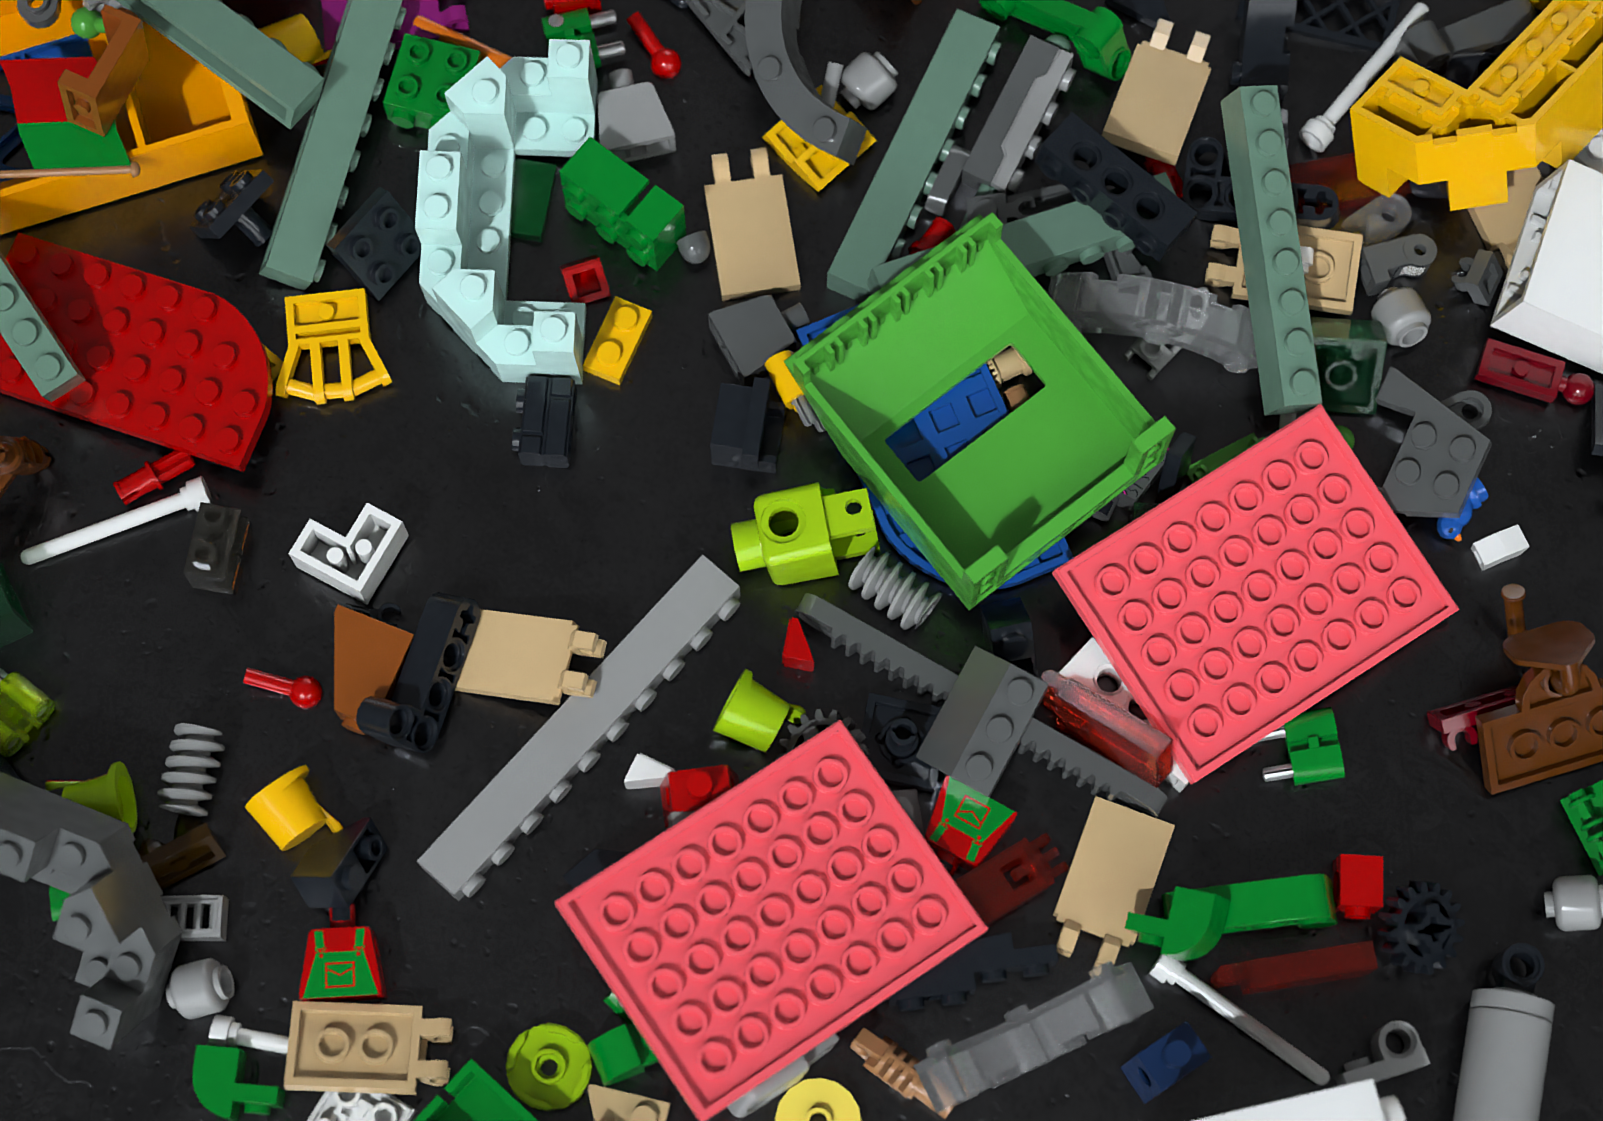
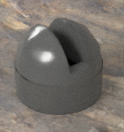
M706 231L692 233L676 242L682 257L693 264L703 262L710 253L711 245Z

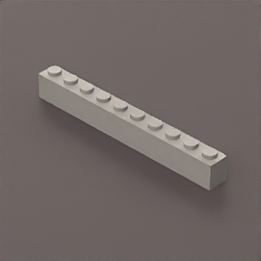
M702 555L588 677V679H593L597 682L593 698L570 696L417 860L421 868L456 900L460 901L464 895L468 898L473 896L484 884L486 878L483 875L494 863L500 866L515 849L512 843L523 832L528 835L540 824L544 817L541 812L551 801L557 804L567 795L572 788L570 783L572 778L580 770L584 773L590 770L601 756L598 750L608 740L614 742L625 732L629 726L626 720L634 711L638 709L642 712L652 703L657 696L655 689L665 678L668 681L674 679L685 665L683 658L693 648L699 651L713 635L710 629L720 618L726 621L736 612L741 604L738 601L740 598V586Z

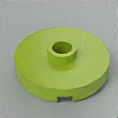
M553 1023L542 1024L520 1034L509 1049L505 1065L508 1083L516 1097L533 1109L548 1112L564 1109L580 1099L589 1086L593 1069L590 1051L580 1035L566 1026ZM548 1060H553L558 1066L556 1073L550 1076L543 1074V1064Z

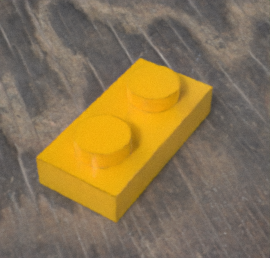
M615 296L582 365L583 371L620 385L653 317L652 311Z

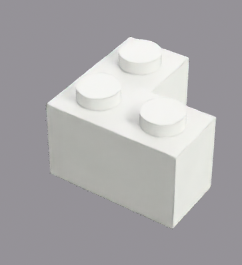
M366 503L346 537L309 519L288 554L297 568L367 605L409 535L403 521Z

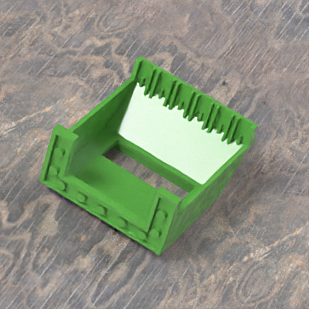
M993 212L985 218L981 214L976 216L784 361L841 455L968 610H971L1161 463L1176 430L1166 416L1157 422L1154 421L1001 239L1003 223ZM1012 346L1044 383L1045 387L924 480L917 481L885 440L1005 348Z

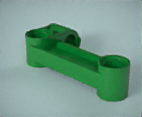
M979 0L983 9L996 19L1006 20L1011 15L1053 34L1066 37L1076 47L1084 68L1117 81L1125 75L1131 61V51L1128 48L1124 35L1123 24L1118 16L1107 8L1099 6L1091 12L1065 0Z

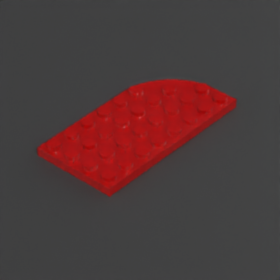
M18 232L6 260L86 381L53 402L48 401L41 396L0 334V393L244 472L268 419L273 394L272 372L266 350L258 334L247 319L228 301L214 293Z

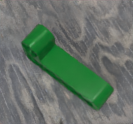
M1324 874L1300 875L1193 889L1217 894L1230 901L1222 934L1297 925L1299 928L1304 929L1322 928L1338 923L1332 880ZM1174 892L1161 895L1163 914L1166 920L1169 918Z

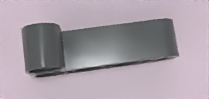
M1509 0L1439 30L1432 20H1427L1413 26L1402 35L1393 58L1396 62L1402 56L1444 78L1448 63L1455 54L1491 52L1500 56L1538 14L1530 0Z

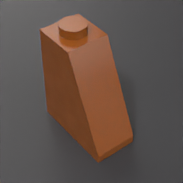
M338 604L334 611V710L340 719L343 720L341 724L343 727L355 733L365 735L357 725L356 715L361 702L369 696L387 700L392 699L414 634Z

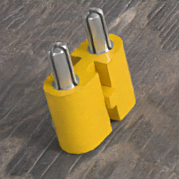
M786 350L770 357L764 365L786 408L794 409L795 412H798L804 426L808 427L814 424L818 432L826 431L784 363L795 352Z

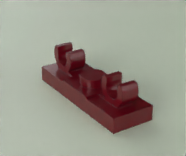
M1519 684L1428 711L1429 725L1442 732L1443 744L1452 751L1457 750L1455 736L1461 731H1464L1465 739L1468 743L1476 744L1478 735L1472 727L1476 725L1475 716L1514 705L1516 689Z

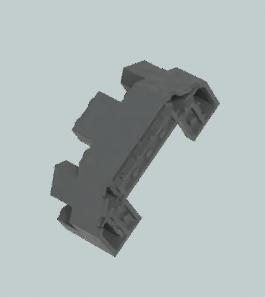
M0 772V873L22 882L32 878L71 894L64 899L53 939L84 951L75 981L90 988L81 994L70 1034L110 1050L160 1006L182 930L175 916L170 917L160 896L163 892L148 863L142 862L133 844V841L136 839L128 823Z

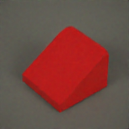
M597 254L559 266L571 303L586 304L611 296L604 270Z
M792 617V619H789L782 654V664H784V667L813 672L814 659L798 618Z

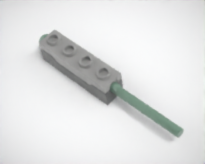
M1053 34L1043 41L1030 35L962 169L961 183L977 190L975 196L1006 193L1007 196L1009 191L1017 192L1025 175V171L1021 170V167L1026 157L1033 159L1042 141V137L1037 135L1043 123L1048 126L1052 123L1059 107L1055 100L1060 90L1068 91L1076 74V70L1071 69L1073 54L1071 53L1070 42L1066 37ZM967 212L958 230L967 224Z

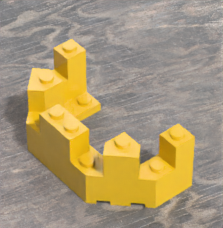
M1530 0L1533 7L1542 12L1468 89L1400 56L1350 108L1358 181L1388 198L1407 179L1418 185L1446 181L1450 211L1508 202L1507 171L1536 167L1541 161L1558 169L1567 160H1573L1603 128V0Z

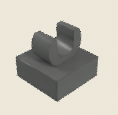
M1478 249L1474 259L1464 257L1459 261L1463 271L1468 272L1467 275L1464 277L1453 275L1451 280L1459 291H1468L1475 304L1489 306L1504 272L1493 251Z

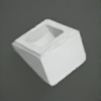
M637 753L624 779L626 789L660 787L666 774L675 771V769L642 753Z

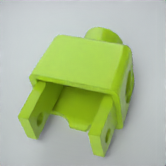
M819 482L762 494L754 501L756 519L731 523L733 544L740 571L767 567L772 581L777 585L839 575L837 560L866 555L875 545L877 546L875 553L881 552L867 488L836 494L834 489L822 488ZM856 502L862 506L859 513L848 514L846 512V508L850 503ZM794 532L791 535L783 536L786 533Z

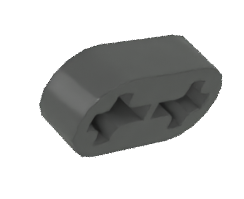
M953 144L929 192L924 210L944 217L961 183L962 169L971 153L970 150Z

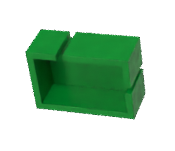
M589 137L559 171L563 186L562 192L564 194L565 208L580 221L586 218L594 224L598 234L609 243L613 244L617 241L627 249L626 252L629 257L640 266L644 267L648 264L658 271L677 249L676 242L687 236L684 205L657 185L641 201L637 197L649 185V179L592 137Z
M472 1059L444 1087L455 1099L448 1104L437 1095L414 1120L538 1121Z

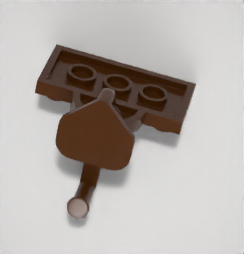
M1514 583L1507 584L1501 589L1508 638L1503 642V650L1516 665L1531 668L1520 680L1516 689L1514 705L1475 716L1484 786L1491 795L1603 761V678L1598 679L1597 675L1582 662L1594 646L1595 636L1583 624L1576 621H1558L1527 630L1523 607L1526 590L1523 586Z

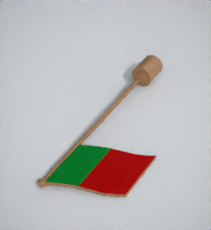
M95 57L0 60V65L11 87L19 134L34 168L26 170H0V179L131 174L132 177H137L140 174V165L134 161L130 162L119 136L116 120L112 123L105 137L67 121L57 82L65 69L89 78L97 64Z

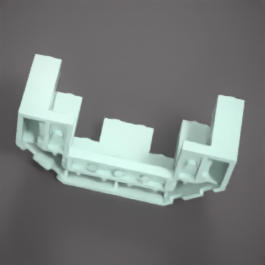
M549 39L548 58L513 57L500 69L487 56L444 93L450 112L429 129L428 151L420 150L415 230L421 242L420 287L427 303L438 315L440 314L456 334L475 354L481 357L502 382L526 383V377L542 376L551 379L553 377L571 378L575 380V384H582L583 382L582 365L584 363L586 304L507 301L516 155L572 157L589 137L595 140L598 81L590 40Z

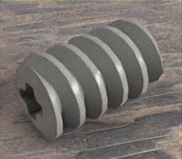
M875 545L852 572L848 583L849 588L856 590L863 586L861 596L865 600H869L877 595L874 607L877 610L890 605L887 617L890 620H894L903 614L900 627L903 630H907L915 624V629L918 628L935 608L942 593L938 591L931 597H927L926 592L929 583L925 581L915 588L913 582L916 573L912 571L902 578L900 572L903 563L899 561L889 568L887 563L890 553L887 551L876 558L874 553L877 546Z
M176 724L173 731L182 739L170 742L169 748L178 755L166 758V766L174 772L163 773L161 776V781L170 788L158 790L156 796L166 803L159 805V807L183 815L208 816V811L200 807L198 802L212 799L213 795L203 790L202 786L203 784H212L217 781L216 778L206 773L207 768L220 767L221 765L219 761L210 755L211 752L224 751L225 746L214 740L215 736H220L222 733L194 724Z

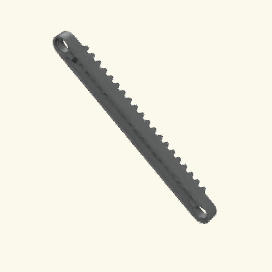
M806 593L794 611L806 624L831 637L832 648L835 649L841 644L845 645L846 656L849 657L856 652L859 653L860 664L864 665L870 660L873 661L874 672L878 673L884 668L887 669L890 681L900 676L903 678L902 687L904 689L909 688L913 684L916 685L917 696L922 697L926 693H930L931 704L933 705L946 701L959 677L957 674L816 595ZM1032 718L1018 744V753L1023 754L1031 750L1033 752L1032 761L1035 763L1045 758L1049 771L1059 766L1062 768V778L1066 779L1072 774L1075 775L1076 786L1079 788L1086 783L1091 784V794L1094 796L1103 791L1106 793V800L1113 802L1117 799L1131 808L1154 818L1159 816L1168 800L1165 793L1154 785L1035 718Z

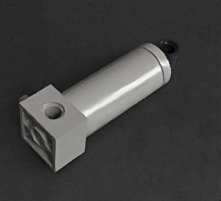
M1517 943L1500 952L1493 960L1491 970L1496 982L1495 988L1472 991L1453 1121H1539L1555 1005L1534 995L1535 984L1542 977L1545 970L1544 959L1541 953L1532 945ZM1511 957L1518 958L1524 963L1526 967L1524 978H1520L1512 973L1509 965Z

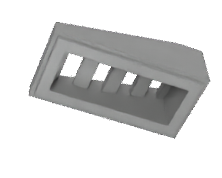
M225 895L160 896L170 916L171 907H178L177 922L182 930L180 941H226L229 899ZM187 907L194 908L193 929H186ZM203 908H210L209 928H202Z

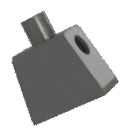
M770 295L754 298L708 314L709 329L741 386L753 387L754 377L765 378L769 375L764 364L770 357L786 350L796 352V339L793 332L810 324L808 315L800 303L780 312Z

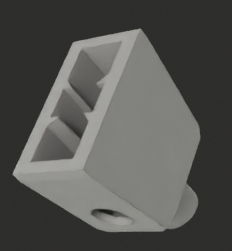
M618 69L609 74L611 90L602 91L597 94L600 144L624 162L676 152L674 130L651 82L634 84L632 72L629 69Z

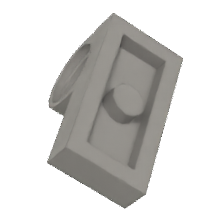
M1391 1021L1377 1029L1371 1037L1370 1048L1375 1063L1371 1064L1368 1056L1344 1064L1346 1072L1336 1076L1335 1080L1338 1087L1373 1079L1374 1083L1420 1069L1429 1065L1430 1062L1415 1028L1404 1021ZM1388 1033H1395L1403 1040L1404 1048L1401 1054H1394L1387 1048L1385 1039Z

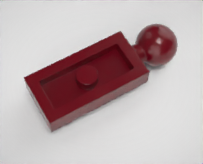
M1490 338L1484 343L1474 378L1475 380L1549 403H1553L1558 391L1562 392L1568 402L1575 405L1587 403L1595 393V384L1588 375L1574 373L1568 377L1563 376L1566 362Z

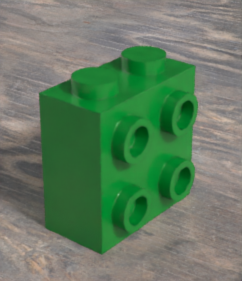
M405 33L383 101L388 120L403 128L417 126L430 129L450 112L444 93L483 60L481 51Z

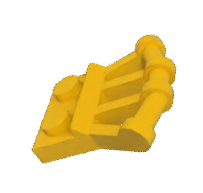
M365 288L284 297L288 348L277 379L276 396L287 398L289 395L315 401L316 405L327 404L328 399L343 398L345 402L355 401L356 396L380 384L385 387L393 383L371 342ZM361 344L374 369L353 379L350 345ZM338 346L341 382L325 384L322 348ZM310 349L313 384L293 379L302 350Z

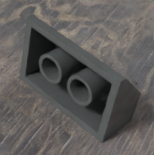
M975 646L921 745L916 758L977 792L990 797L1050 685L1015 665Z

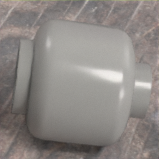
M878 51L873 55L869 52H862L842 71L840 80L845 88L840 93L855 109L862 104L868 110H875L896 90L897 83L895 77L898 73Z
M1390 287L1379 294L1377 302L1371 311L1374 324L1383 339L1390 345L1410 347L1419 343L1427 335L1431 323V314L1419 293L1413 288Z
M1560 876L1553 881V892H1544L1546 918L1555 917L1556 925L1560 930H1594L1601 925L1603 918V884L1598 885V881L1594 876Z
M212 958L176 967L171 975L170 984L166 987V997L169 1005L173 1009H177L187 1019H195L225 1010L229 1003V998H232L234 995V981L227 966L221 965Z

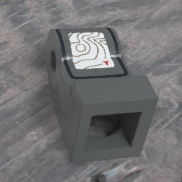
M1413 234L1363 247L1361 249L1358 272L1367 296L1383 292L1391 279L1402 276L1409 278L1423 276L1437 256V246L1433 239L1424 234Z

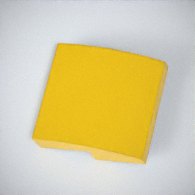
M820 85L816 89L820 96L823 87L822 85ZM835 101V110L863 125L852 111L847 114ZM782 120L762 137L782 160L818 192L850 165L805 141ZM868 130L857 157L877 141Z

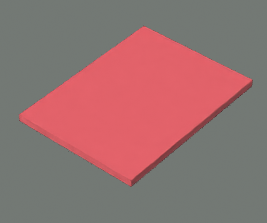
M1321 404L1052 572L1190 785L1460 610Z
M841 719L555 901L558 911L698 1121L709 1120L988 930V927Z

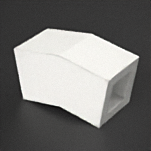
M1517 524L1474 542L1471 550L1482 571L1501 562L1520 556L1530 546Z

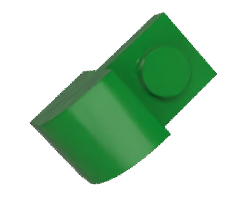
M1175 886L1168 920L1128 912L1125 929L1139 934L1138 942L1162 947L1161 954L1179 961L1197 959L1207 954L1221 938L1230 901L1217 894Z
M634 1023L627 1026L623 1024L595 1038L587 1045L603 1086L606 1088L645 1072L644 1067L658 1062V1059Z
M196 1044L192 1074L193 1087L199 1101L210 1112L230 1121H238L240 1105H245V1113L270 1115L271 1107H284L286 1091L275 1086L243 1084L247 1061V1052L233 1047Z

